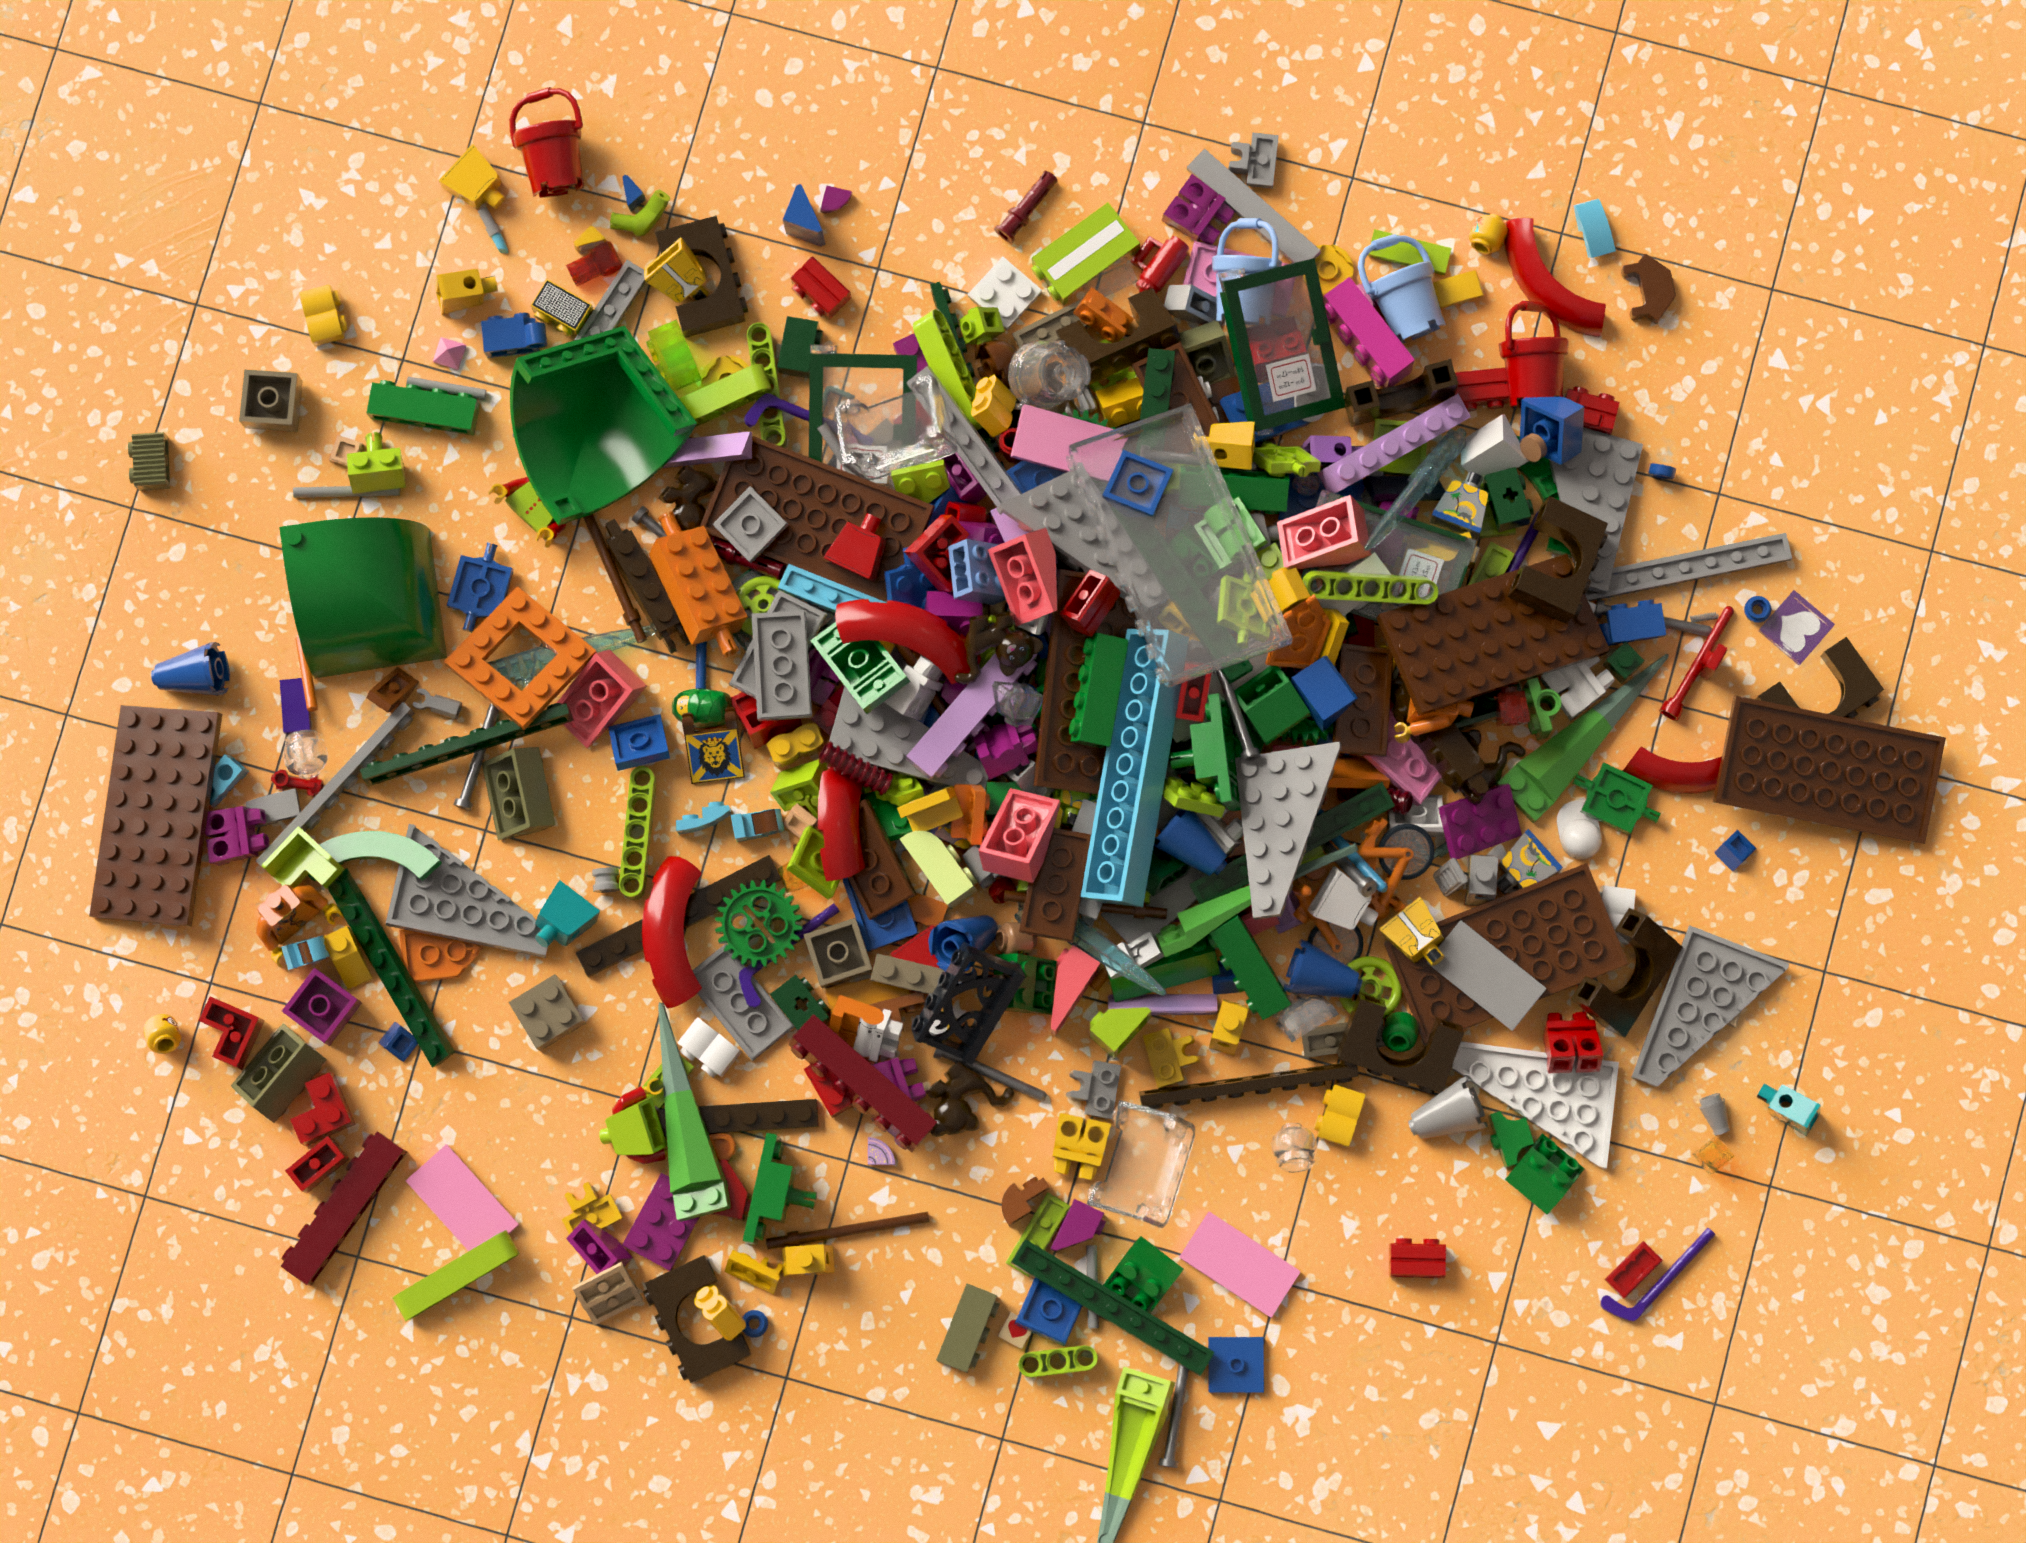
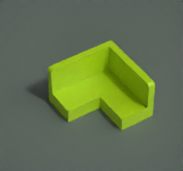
M819 759L779 773L770 794L784 812L791 810L796 804H799L801 807L806 805L818 820L819 788L822 772L828 770L826 763L820 764Z
M299 826L262 864V867L282 886L288 884L292 887H297L310 874L327 889L345 870Z

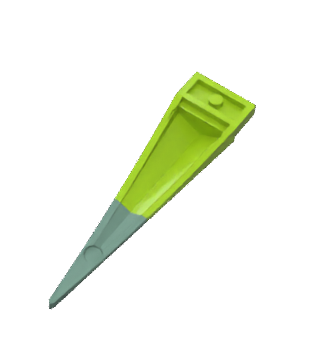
M1123 1367L1115 1392L1109 1464L1097 1543H1114L1169 1413L1167 1408L1175 1382Z

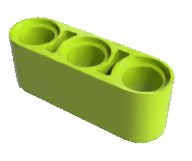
M1085 1345L1035 1351L1022 1355L1019 1359L1018 1367L1020 1372L1029 1378L1091 1370L1096 1366L1098 1356L1092 1347ZM1087 1350L1093 1354V1362L1090 1365L1082 1366L1079 1364L1077 1356L1081 1351ZM1061 1354L1066 1358V1364L1062 1369H1054L1050 1365V1359L1053 1355ZM1028 1357L1037 1359L1039 1363L1038 1369L1033 1373H1028L1023 1369V1362Z

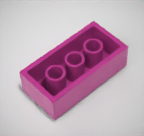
M1350 277L1324 295L1323 300L1328 324L1330 326L1333 324L1339 331L1337 335L1345 346L1350 345L1355 351L1353 354L1354 358L1360 366H1366L1371 372L1370 378L1378 388L1381 386L1383 388L1393 387L1412 372L1415 359Z

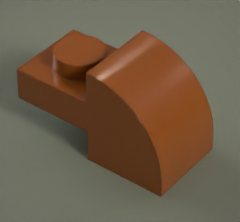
M1035 1176L1023 1184L1024 1190L1021 1192L1015 1182L1008 1187L1002 1199V1213L1008 1226L1030 1214L1032 1210L1027 1202L1050 1188L1044 1177L1038 1180Z

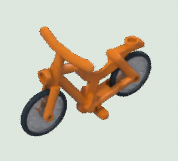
M1383 817L1379 821L1373 819L1365 829L1368 835L1358 847L1359 855L1364 858L1374 871L1376 858H1378L1381 867L1388 874L1385 879L1388 886L1387 891L1384 893L1379 892L1378 894L1375 891L1371 895L1372 899L1368 907L1378 912L1376 920H1383L1389 915V903L1397 913H1400L1407 907L1399 897H1393L1400 880H1411L1421 876L1428 870L1433 861L1435 852L1433 840L1427 831L1417 825L1401 824L1391 828L1382 837L1379 845H1374L1375 840L1388 823L1387 820ZM1298 878L1294 880L1292 891L1298 898L1300 905L1292 915L1304 924L1309 919L1315 924L1307 941L1345 965L1360 958L1364 942L1358 926L1356 925L1353 930L1314 917L1307 909L1321 886L1311 894L1312 891L1309 886L1302 885Z

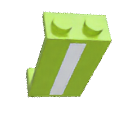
M1107 202L1032 257L1033 267L1031 270L1039 281L1043 279L1049 286L1047 291L1054 301L1060 300L1064 306L1068 303V297L1123 256L1128 253L1131 256L1137 253L1140 249V242L1109 202Z

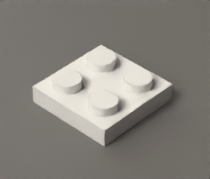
M1002 256L967 296L978 307H998L1003 327L1008 331L1042 294V289Z

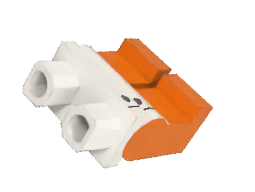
M839 995L831 1015L829 1028L861 1056H870L869 1060L877 1062L879 1055L894 1059L903 1023L891 1020L892 1011L884 1009L882 1012L874 1006Z

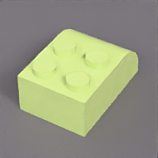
M913 831L900 838L903 845L951 910L978 891L974 886L977 883L976 878L967 866L963 869L958 863L962 859L951 844L946 847L937 836L926 831Z

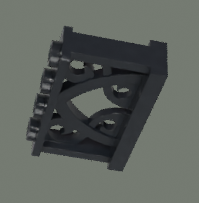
M963 942L961 947L954 951L947 970L940 974L938 985L934 992L927 996L920 1015L915 1016L912 1021L911 1030L915 1041L925 1043L962 1058L964 1062L972 1065L1025 979L1021 965L1012 960L1010 962ZM973 961L980 963L983 967L982 974L978 976L974 967L970 973H964L969 963ZM989 967H990V968H993V969H995V970H997V971H1000V972H1002L1003 974H1002V975H993V974H992V975H988V973H989ZM984 987H986V992L992 990L989 997L983 996ZM977 988L978 999L983 1005L980 1011L966 1012L957 1019L953 1011L952 998L962 992ZM975 1019L973 1024L968 1026L967 1020ZM935 1020L941 1021L935 1027L938 1030L946 1028L948 1024L950 1026L945 1032L940 1034H934L929 1031ZM954 1033L962 1042L959 1044L947 1038Z

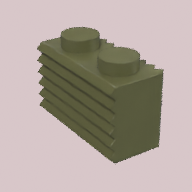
M164 432L132 434V442H128V454L130 458H133V468H129L130 483L134 484L138 491L170 489L168 436Z

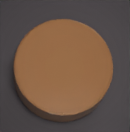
M1529 434L1520 442L1521 452L1527 460L1537 462L1545 457L1547 446L1539 435Z

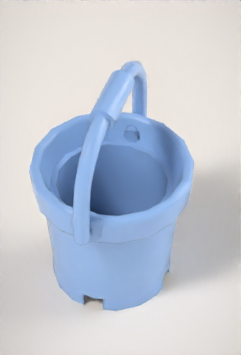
M1239 218L1224 229L1219 239L1217 255L1212 257V269L1216 272L1217 322H1221L1222 315L1224 316L1220 292L1225 291L1223 281L1282 266V261L1278 259L1279 241L1276 231L1268 222L1263 221L1261 218ZM1235 228H1265L1272 239V258L1224 255L1226 240ZM1275 282L1238 291L1245 325H1258V318H1264V325H1269Z
M1393 234L1374 240L1364 248L1358 261L1360 279L1366 293L1369 294L1372 301L1377 302L1390 329L1402 344L1406 343L1404 339L1410 336L1412 340H1415L1440 329L1439 326L1446 325L1432 282L1434 268L1422 244L1412 237ZM1398 242H1406L1413 245L1423 258L1424 262L1399 269L1372 283H1369L1364 265L1367 255L1373 250L1384 249L1396 245Z

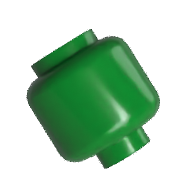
M1406 1012L1390 1014L1384 1022L1382 1040L1385 1046L1396 1052L1411 1050L1417 1042L1419 1024L1416 1018Z

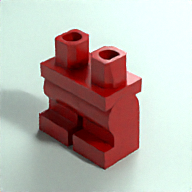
M1586 1011L1575 1012L1572 1014L1571 1020L1563 1021L1562 1014L1559 1012L1548 1013L1543 1035L1548 1060V1074L1572 1073L1573 1065L1576 1073L1600 1072L1604 1055L1596 1030L1595 1020H1589Z

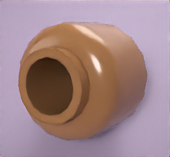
M1006 922L997 930L995 944L1002 954L1018 953L1029 956L1037 945V936L1019 933L1021 922Z

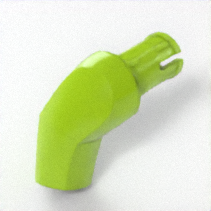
M660 189L656 190L645 207L638 214L636 213L635 216L612 212L610 229L631 231L636 237L646 235L664 213L670 201L669 195Z

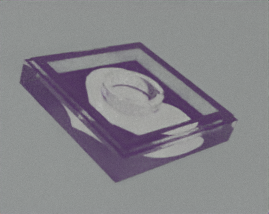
M1793 590L1758 632L1800 666L1835 624Z

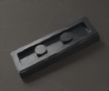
M1366 476L1363 483L1373 501H1440L1446 492L1437 476Z

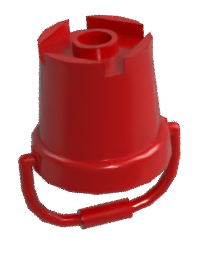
M547 87L526 94L525 98L518 101L510 115L509 130L512 146L521 151L533 197H536L538 193L539 198L568 194L569 187L573 185L575 186V191L584 188L579 140L582 136L581 129L583 128L581 111L576 98L569 91L561 88L552 89ZM554 95H561L566 97L572 105L575 120L542 122L516 131L518 112L527 103L532 104L551 98Z
M1521 301L1509 310L1505 323L1506 341L1500 342L1498 345L1500 357L1505 362L1511 408L1517 406V401H1519V408H1521L1522 399L1527 397H1563L1564 358L1568 354L1569 341L1567 338L1561 337L1559 322L1549 307L1545 306L1542 302ZM1519 310L1544 312L1552 323L1554 337L1512 339L1514 315Z

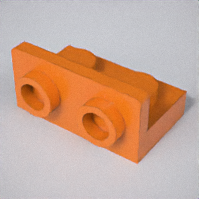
M1093 287L1087 291L1073 312L1082 323L1091 326L1105 340L1112 343L1119 342L1125 336L1128 327L1134 319Z

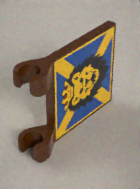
M735 707L725 709L726 727L695 731L693 714L690 712L682 714V727L691 784L745 778Z

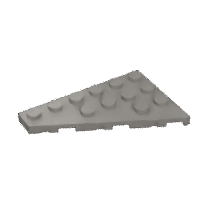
M1340 742L1264 753L1258 759L1250 762H1243L1241 757L1235 758L1252 913L1255 920L1283 915L1287 904V897L1293 887L1294 877L1305 854L1307 841L1312 834L1319 809H1321L1328 790L1329 780L1333 776L1335 763L1339 752L1342 751Z

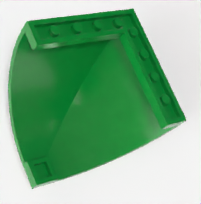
M626 326L518 357L513 368L510 384V415L516 447L533 489L558 526L598 512L639 488L673 458L687 441L697 424Z
M361 517L322 520L279 527L293 616L307 665L314 678L447 658L430 529L426 525L398 518Z

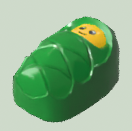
M689 689L678 693L673 698L672 713L680 722H682L683 713H692L694 728L722 726L726 724L725 709L732 707V699L728 693L722 691Z

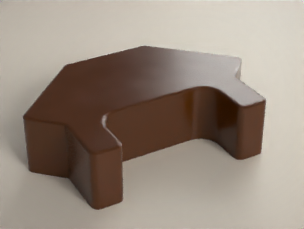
M1644 254L1638 263L1624 265L1621 275L1622 278L1635 277L1638 279L1643 300L1642 306L1631 309L1629 313L1630 319L1633 321L1647 318L1653 323L1658 324L1674 301L1676 293L1671 270L1649 255Z

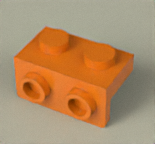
M955 784L954 790L964 816L951 821L950 836L952 838H966L971 845H981L982 837L987 835L988 826L987 821H984V812L989 810V794H986L981 785Z

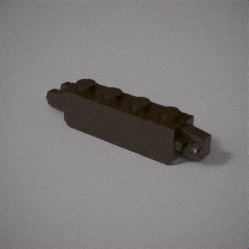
M615 519L605 523L606 530L610 535V538L606 539L608 550L657 638L663 640L671 654L677 650L674 641L669 635L677 632L685 646L691 644L664 586L632 530L625 529L622 531Z
M1397 677L1391 683V700L1394 703L1391 711L1398 723L1403 722L1410 726V723L1407 722L1410 695L1403 679ZM1452 723L1450 727L1417 736L1410 734L1413 743L1417 744L1423 751L1427 761L1442 776L1444 783L1455 794L1461 791L1470 803H1473V805L1480 804L1489 790L1488 783H1485V779L1481 776L1485 762L1457 726Z

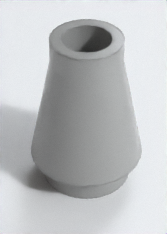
M1720 1093L1701 1098L1699 1100L1701 1105L1699 1109L1712 1128L1714 1135L1730 1131L1725 1098H1721Z

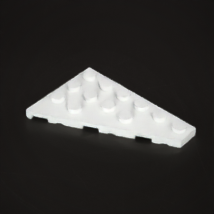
M1469 1042L1460 1043L1452 1065L1454 1071L1463 1077L1467 1076L1472 1083L1523 1117H1526V1119L1599 1168H1607L1619 1062L1602 1060L1600 1072L1576 1073L1573 1065L1572 1073L1548 1074V1060L1545 1052Z

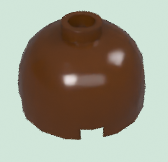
M1002 340L987 341L976 347L975 360L980 359L982 366L977 368L980 378H989L995 375L1009 390L1013 388L1020 380L1024 359L1019 350L1016 351L1011 344Z

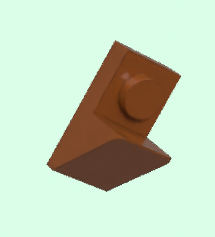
M396 667L369 690L366 698L387 713H393L402 702H406L419 681L399 667Z
M917 992L869 1005L880 1009L882 1012L884 1009L892 1011L890 1019L902 1023L900 1011L905 1010L906 1014L920 1011L921 1006L925 1003L923 993Z

